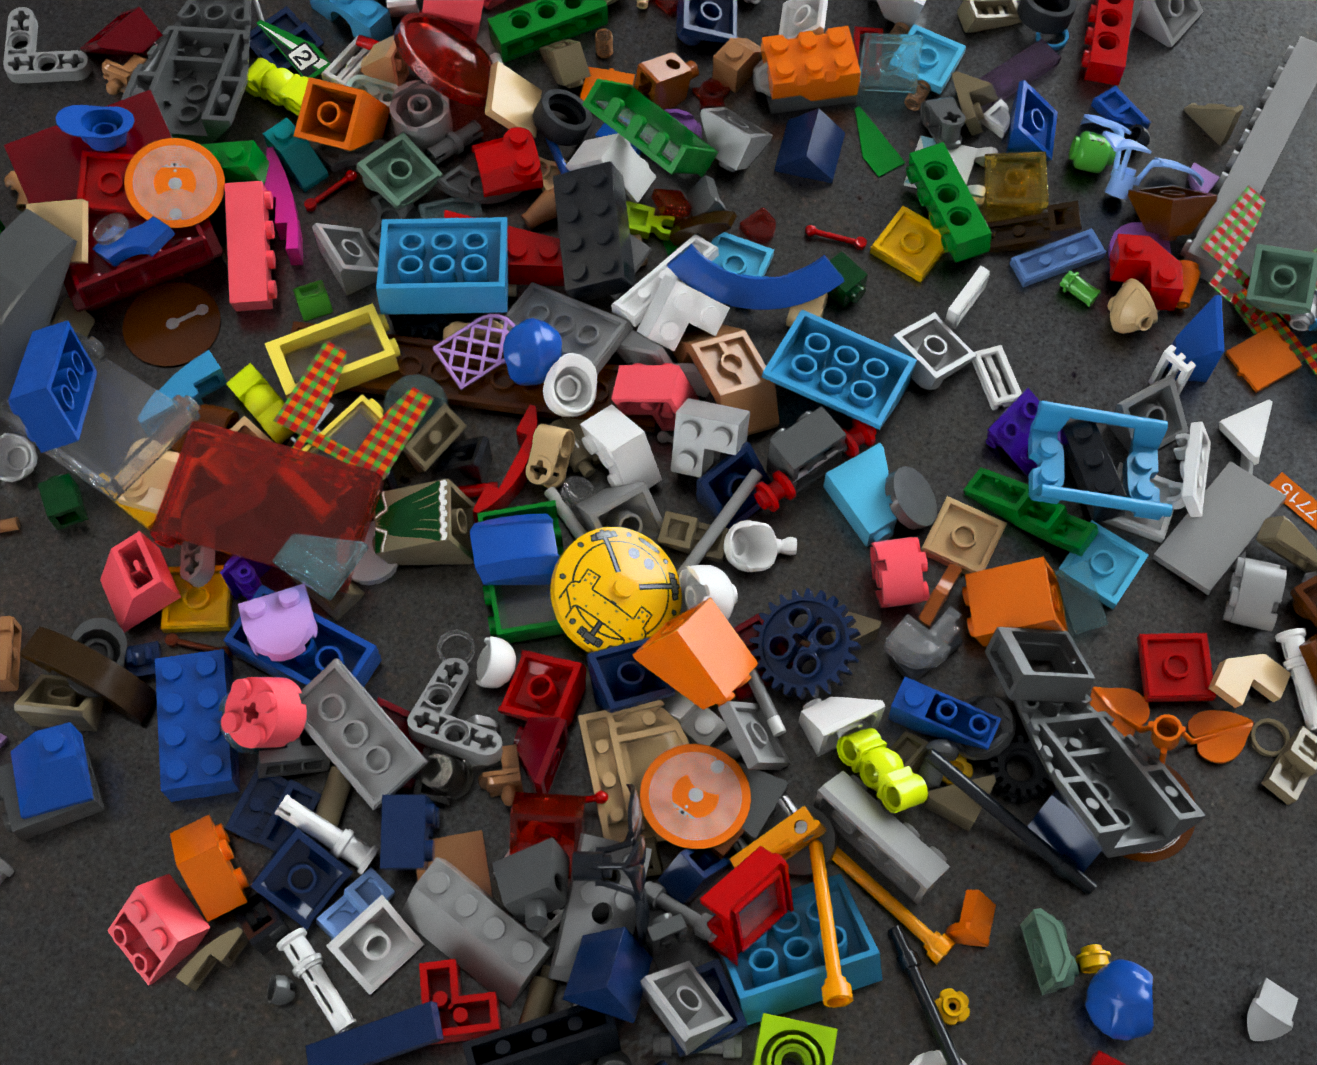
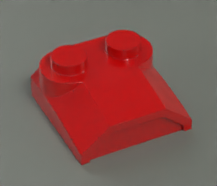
M514 127L509 129L502 138L471 146L472 153H474L484 197L543 187L540 159L533 135L529 130L522 127Z
M522 650V656L503 702L498 708V712L524 721H528L529 717H560L566 719L568 727L572 723L586 687L585 666L580 662Z

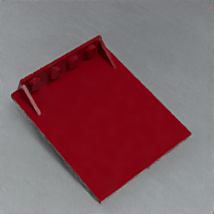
M151 89L108 105L127 109L133 114L135 122L133 127L127 132L126 146L107 152L135 155L139 150L152 142L172 138ZM57 125L4 145L29 204L76 199L82 150L97 151L85 143L81 137L69 135L63 132ZM88 214V264L69 265L63 282L77 312L86 309L95 311L214 263V258L222 256L224 252L209 218L189 227L171 228L175 235L154 256L147 254L135 255L124 260L116 267L99 257L92 248L114 227L118 229H131L145 223L147 220L142 216L141 218Z

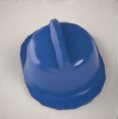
M72 105L61 109L55 117L57 126L63 132L81 137L92 149L104 152L126 146L127 132L133 127L135 122L130 111L113 106Z

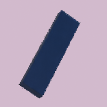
M429 1001L306 1045L308 1065H373L444 1040L437 1002Z

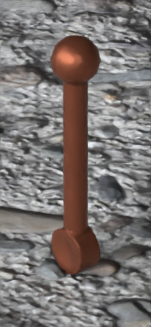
M169 633L165 637V643L171 648L180 645L201 651L224 649L229 658L232 655L227 646L218 648L179 639L175 633Z

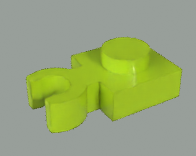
M626 201L631 235L640 234L641 238L648 239L651 232L655 233L661 240H670L668 236L672 230L664 229L662 226L673 227L675 217L669 214L655 216L654 207Z

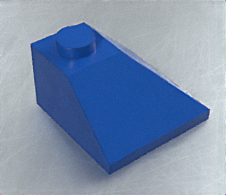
M1215 295L1175 337L1172 343L1176 347L1174 352L1176 356L1182 352L1186 356L1184 363L1188 364L1192 361L1196 364L1188 381L1207 382L1224 353L1222 296ZM1169 362V364L1167 365V367H1168V372L1170 371V369H1171V367H1172V365H1173V364L1170 363V362ZM1180 370L1178 371L1176 377L1174 378L1175 380H1177L1179 374L1181 373Z
M71 722L35 731L11 751L22 819L94 800L83 735Z

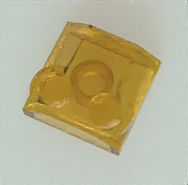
M1046 152L985 154L986 208L1015 209L1025 216L1040 214L1047 209L1049 200Z

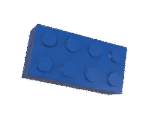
M68 320L32 331L8 399L11 411L14 415L20 417L25 425L27 437L31 442L36 443L41 453L79 441L98 373Z
M261 585L252 599L275 593V591ZM314 612L313 615L318 627L316 638L311 637L305 644L306 650L289 660L275 662L271 661L268 656L262 654L255 655L243 630L240 616L223 640L232 655L273 677L292 680L299 686L300 690L310 683L335 658L340 659L359 683L365 687L382 660L376 645Z
M224 649L156 658L155 676L160 786L162 793L171 802L241 792L238 744L221 727V718L225 713L226 700L234 682L233 665Z

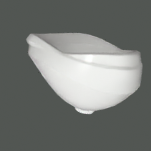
M564 354L553 364L546 375L543 387L546 405L555 414L570 418L585 414L594 404L597 394V371L595 366L588 358L580 354Z

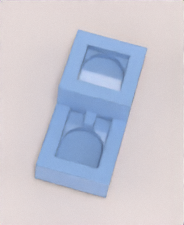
M370 867L344 889V895L316 918V924L333 940L381 895L389 901L395 895V891Z

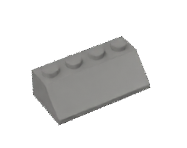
M844 771L840 772L818 790L813 807L821 810L830 819L835 831L918 905L946 875L950 868L946 863L947 858L936 847L931 846L929 848L919 839L920 834L907 822L902 824L892 815L893 813L884 807L881 799H874L866 791V785L857 776H849Z
M439 857L435 858L414 885L400 914L405 922L450 959H456L459 966L490 992L496 991L499 999L508 1007L514 1004L533 976L536 975L555 950L551 944L536 932L527 928L525 923H520L508 909L446 859Z

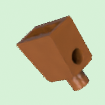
M671 52L638 64L634 87L663 110L672 109L686 99L690 80L699 76V69L694 61L690 60L685 63L676 53Z

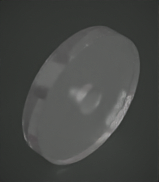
M121 213L107 215L95 226L93 238L100 245H109L116 242L128 229L129 222L127 218Z

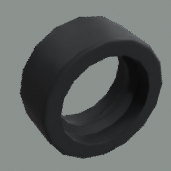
M1021 0L1017 12L1020 20L1033 31L1054 35L1068 28L1077 4L1075 0ZM1036 3L1049 5L1058 12L1044 10L1037 6Z
M552 89L545 92L533 113L534 125L538 131L549 141L562 146H573L580 143L591 127L593 117L591 112L582 105L584 101L581 98L562 89ZM551 110L566 115L574 125L561 121Z

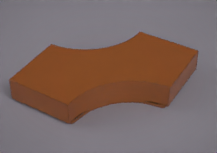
M952 563L948 565L918 617L920 623L931 628L939 611L962 573V568Z

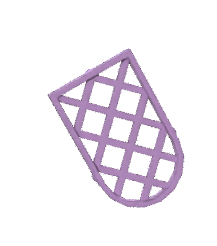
M500 314L481 316L432 348L460 390H463L501 364L506 363L505 359L501 360L505 336L510 332L507 330V325L511 328L515 327V324L509 318ZM489 318L488 326L478 324ZM493 318L504 321L503 329L491 327ZM471 328L469 338L459 336ZM475 328L487 330L485 341L473 339ZM490 331L502 334L500 344L489 342ZM453 339L451 350L441 348ZM457 340L468 342L466 353L455 351ZM472 343L484 345L482 356L470 354ZM488 346L499 349L497 359L486 357ZM440 352L450 354L448 363ZM454 355L466 357L464 368L452 366ZM469 358L481 360L479 371L467 369ZM485 361L496 363L483 371ZM453 370L463 372L461 382ZM466 373L477 375L465 383Z

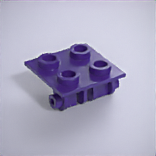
M1026 388L987 429L988 438L986 439V443L991 448L1002 447L1027 478L1032 468H1038L1037 464L1028 458L1030 426L1036 416L1039 403L1038 398L1029 388ZM1061 430L1057 433V438H1058V440L1060 441V443H1061Z
M268 527L264 532L256 534L250 540L249 546L239 555L232 556L220 571L222 578L236 600L241 595L248 601L251 600L262 585L259 578L285 555L273 529Z

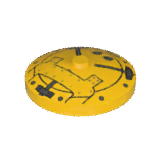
M604 527L580 536L561 554L551 578V602L557 621L566 635L588 653L649 638L667 621L680 615L682 591L673 563L662 548L653 540L631 529Z

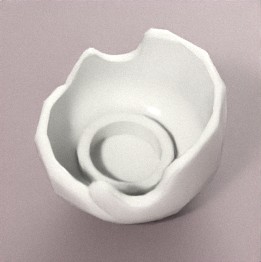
M4 433L0 436V480L15 482L24 479L34 471V467L37 465L38 456L35 445L26 436Z
M492 636L486 637L484 642L487 645L477 660L476 674L478 680H476V684L486 688H499L510 680L515 671L516 655L513 647L504 639Z

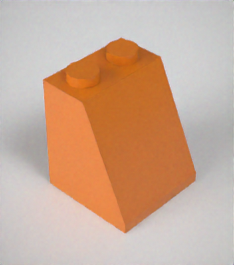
M309 77L293 136L352 151L383 137L390 107L365 90Z
M1044 556L965 574L966 586L962 587L964 602L966 606H970L971 617L967 618V626L970 636L975 637L983 647L988 646L997 627L1068 631L1059 578Z
M711 597L667 621L633 654L636 661L702 710L714 704L720 707L727 701H731L735 697L733 691L745 685L752 678L749 673L759 664Z

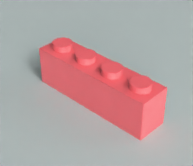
M262 181L225 183L229 303L235 311L273 309V299H277V285L271 276V269H276L275 252L270 250V239L275 238L273 221H269V210H273L272 192L267 191Z

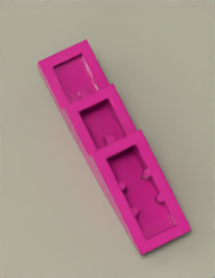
M267 147L266 158L270 163L265 187L267 191L272 192L273 210H269V215H275V226L280 240H286V252L290 264L303 265V238L298 210L285 170L274 148Z

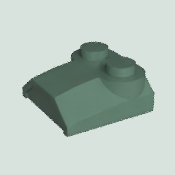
M404 132L358 162L356 168L362 175L364 185L368 189L378 192L396 209L405 208L407 205L413 204L430 192L437 184V180L443 176L439 169Z
M1257 244L1245 302L1262 311L1287 315L1310 313L1317 281V253Z
M1041 908L1033 909L1020 924L1041 993L1045 995L1056 992L1061 988L1073 986L1075 982L1074 977H1078L1079 971L1074 956L1070 954L1067 944V933L1062 920H1056L1053 914H1048Z

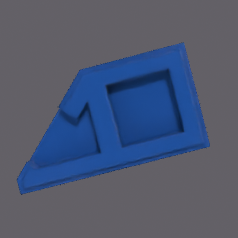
M1116 85L1095 97L1092 101L1091 106L1105 119L1115 121L1127 128L1135 124H1140L1145 129H1148L1151 121Z

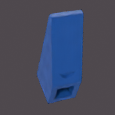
M904 677L891 705L888 720L918 733L948 739L949 741L985 750L989 749L1002 719L908 677Z

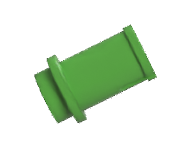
M1070 270L1059 286L1064 288V293L1070 292L1090 307L1100 295L1101 290L1079 277L1080 273L1078 271L1074 273Z

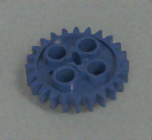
M806 588L804 597H801L795 589L792 590L791 600H787L784 595L780 594L781 604L778 607L769 602L768 606L772 612L769 615L759 613V616L764 620L763 625H753V628L759 633V637L750 638V642L759 648L753 650L751 654L755 659H761L758 661L759 664L755 669L759 672L765 671L761 678L766 683L773 680L771 687L778 692L784 686V694L787 697H791L796 690L797 696L801 700H804L807 691L817 699L819 688H823L828 694H831L830 683L834 681L837 685L842 686L843 683L839 677L841 673L850 676L853 674L847 667V664L858 663L859 661L851 654L852 651L861 649V645L858 642L852 641V639L861 635L858 629L850 628L857 622L853 616H846L849 609L844 604L837 607L839 600L835 596L830 597L826 601V594L822 590L818 592L815 598L810 588ZM801 614H807V623L800 628L794 627L795 619ZM823 619V622L817 626V621ZM836 632V638L832 644L825 646L821 644L822 637L826 633ZM802 640L811 642L808 648L805 646L801 647L799 644ZM782 642H788V651L782 656H776V647ZM809 660H816L817 666L815 670L810 674H803V665ZM793 662V667L788 669V664Z

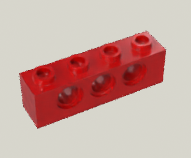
M1095 0V4L1090 5L1087 22H1092V25L1087 27L1084 44L1089 45L1088 50H1084L1081 67L1085 68L1084 80L1119 86L1126 67L1134 0Z

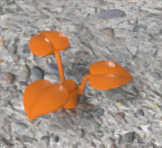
M1096 686L1091 690L1090 698L1092 701L1090 705L1097 712L1106 711L1115 719L1112 725L1125 737L1129 734L1134 736L1135 731L1142 734L1151 731V741L1156 748L1160 749L1159 760L1164 765L1167 751L1174 749L1178 745L1180 737L1190 745L1197 744L1198 754L1203 759L1216 764L1230 762L1242 752L1254 724L1251 719L1237 713L1222 710H1206L1195 714L1189 720L1187 725L1189 734L1186 732V728L1182 726L1180 720L1170 714L1161 715L1154 722L1149 721L1148 725L1142 726L1149 719L1150 709L1148 702H1145L1144 697L1140 693L1127 688H1102Z

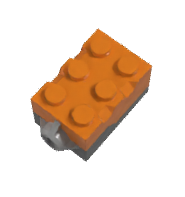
M849 26L828 28L824 34L817 35L812 31L799 32L795 38L788 39L783 35L762 37L760 62L753 69V83L756 91L766 94L770 114L855 103L857 100L861 71Z

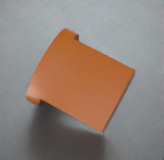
M966 890L960 921L948 926L945 934L957 944L988 947L996 904L980 890Z

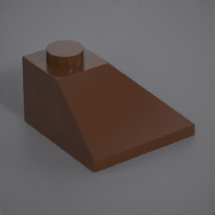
M1175 185L1128 190V197L1145 230L1159 234L1158 239L1175 241L1178 236L1191 234L1217 201V195Z

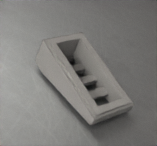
M633 329L616 350L621 360L628 365L634 363L645 365L674 364L663 346Z

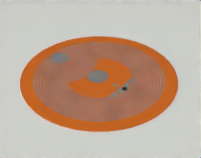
M181 138L161 139L146 145L134 155L125 173L126 195L135 211L146 220L154 216L170 226V228L189 227L207 219L220 205L225 191L224 173L216 157L202 145Z
M685 744L665 751L650 764L641 782L640 803L647 822L663 839L683 848L705 849L726 842L740 830L750 810L751 792L749 782L742 768L728 754L708 745Z

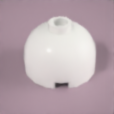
M712 565L687 566V569L680 572L679 583L682 591V602H685L687 610L711 597L726 619L730 618L734 604H736L738 599V593L735 585L731 583L728 576L722 570Z

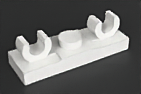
M1203 422L1191 423L1190 434L1181 433L1175 436L1178 447L1174 448L1173 451L1178 460H1184L1180 462V474L1183 483L1174 482L1169 484V490L1174 497H1167V502L1172 504L1173 509H1181L1186 506L1190 518L1202 516L1211 445Z

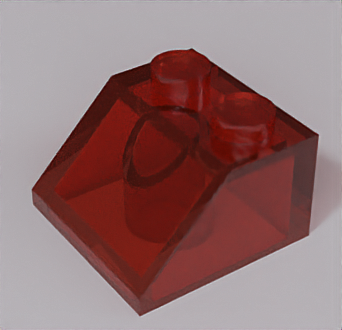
M515 792L510 812V855L553 837L570 858L568 879H571L573 853L577 851L580 834H584L586 796Z

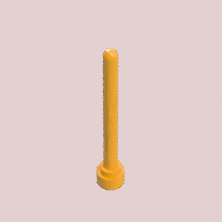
M813 840L809 844V853L827 978L824 980L821 991L823 1004L827 1007L837 1008L852 1003L853 995L851 984L847 982L846 977L842 976L823 844L819 840Z
M837 846L832 861L924 943L923 948L928 951L926 955L935 964H939L956 943L945 933L943 935L938 931L933 933Z

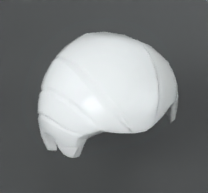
M744 520L734 524L726 534L723 544L724 553L729 563L736 569L745 572L764 571L774 564L777 554L781 553L791 556L796 555L797 538L777 539L771 526L751 520Z

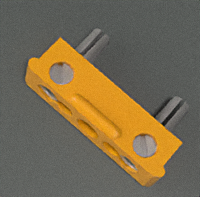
M788 795L782 796L793 814L780 798L778 803L787 815V818L748 846L741 837L738 840L739 844L736 843L733 846L737 854L729 860L735 868L761 845L771 853H778L787 861L808 846L811 841L822 836L826 831V827L819 820L815 819L805 805L797 810Z

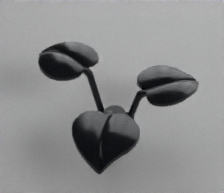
M626 784L631 794L628 805L629 831L625 840L607 847H596V851H574L572 876L574 881H595V886H604L631 895L636 905L638 942L644 948L650 912L647 893L644 888L646 879L644 867L646 846L644 835H641L643 816L635 786L633 784ZM630 846L633 848L625 862H612V856L606 855L607 853ZM612 870H622L630 879L633 888L606 880L605 878L612 877Z

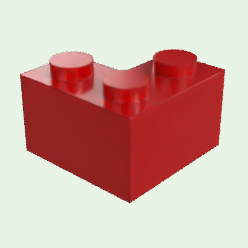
M456 959L419 963L422 1004L429 1001L437 1002L444 1040L430 1045L472 1040L502 1030L500 1003L496 991L462 995L461 972Z

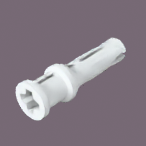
M1295 628L1286 630L1275 635L1276 641L1281 643L1286 660L1283 662V666L1291 673L1306 728L1310 732L1314 731L1316 733L1317 687L1299 649V646L1305 642L1306 629Z
M288 794L274 813L332 849L330 853L335 858L341 857L358 868L357 872L361 875L379 850L378 846L374 845L371 847L355 837L353 830L345 828L343 831L292 799Z
M304 927L292 931L283 937L276 947L279 951L285 952L294 967L292 970L294 976L299 979L303 978L317 1004L335 1030V1034L348 1031L357 1021L353 1018L337 989L321 966L323 964L321 953H315L306 938L307 931Z

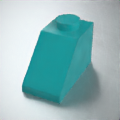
M285 118L264 132L263 137L266 146L274 148L285 172L306 192L327 178L329 174L308 140L293 136L296 126L288 118Z

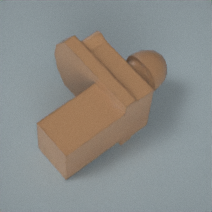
M134 54L124 65L106 59L102 64V72L104 74L103 78L108 80L106 84L107 92L110 95H116L119 92L124 93L133 70L139 63L144 64L147 59Z
M517 744L502 746V770L483 772L478 778L479 786L487 790L490 797L501 795L502 802L507 806L515 805L518 800V793L523 792L520 762L516 749Z

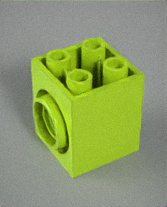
M763 1013L759 1024L752 1065H782L785 1061H791L796 1065H832L838 1029Z

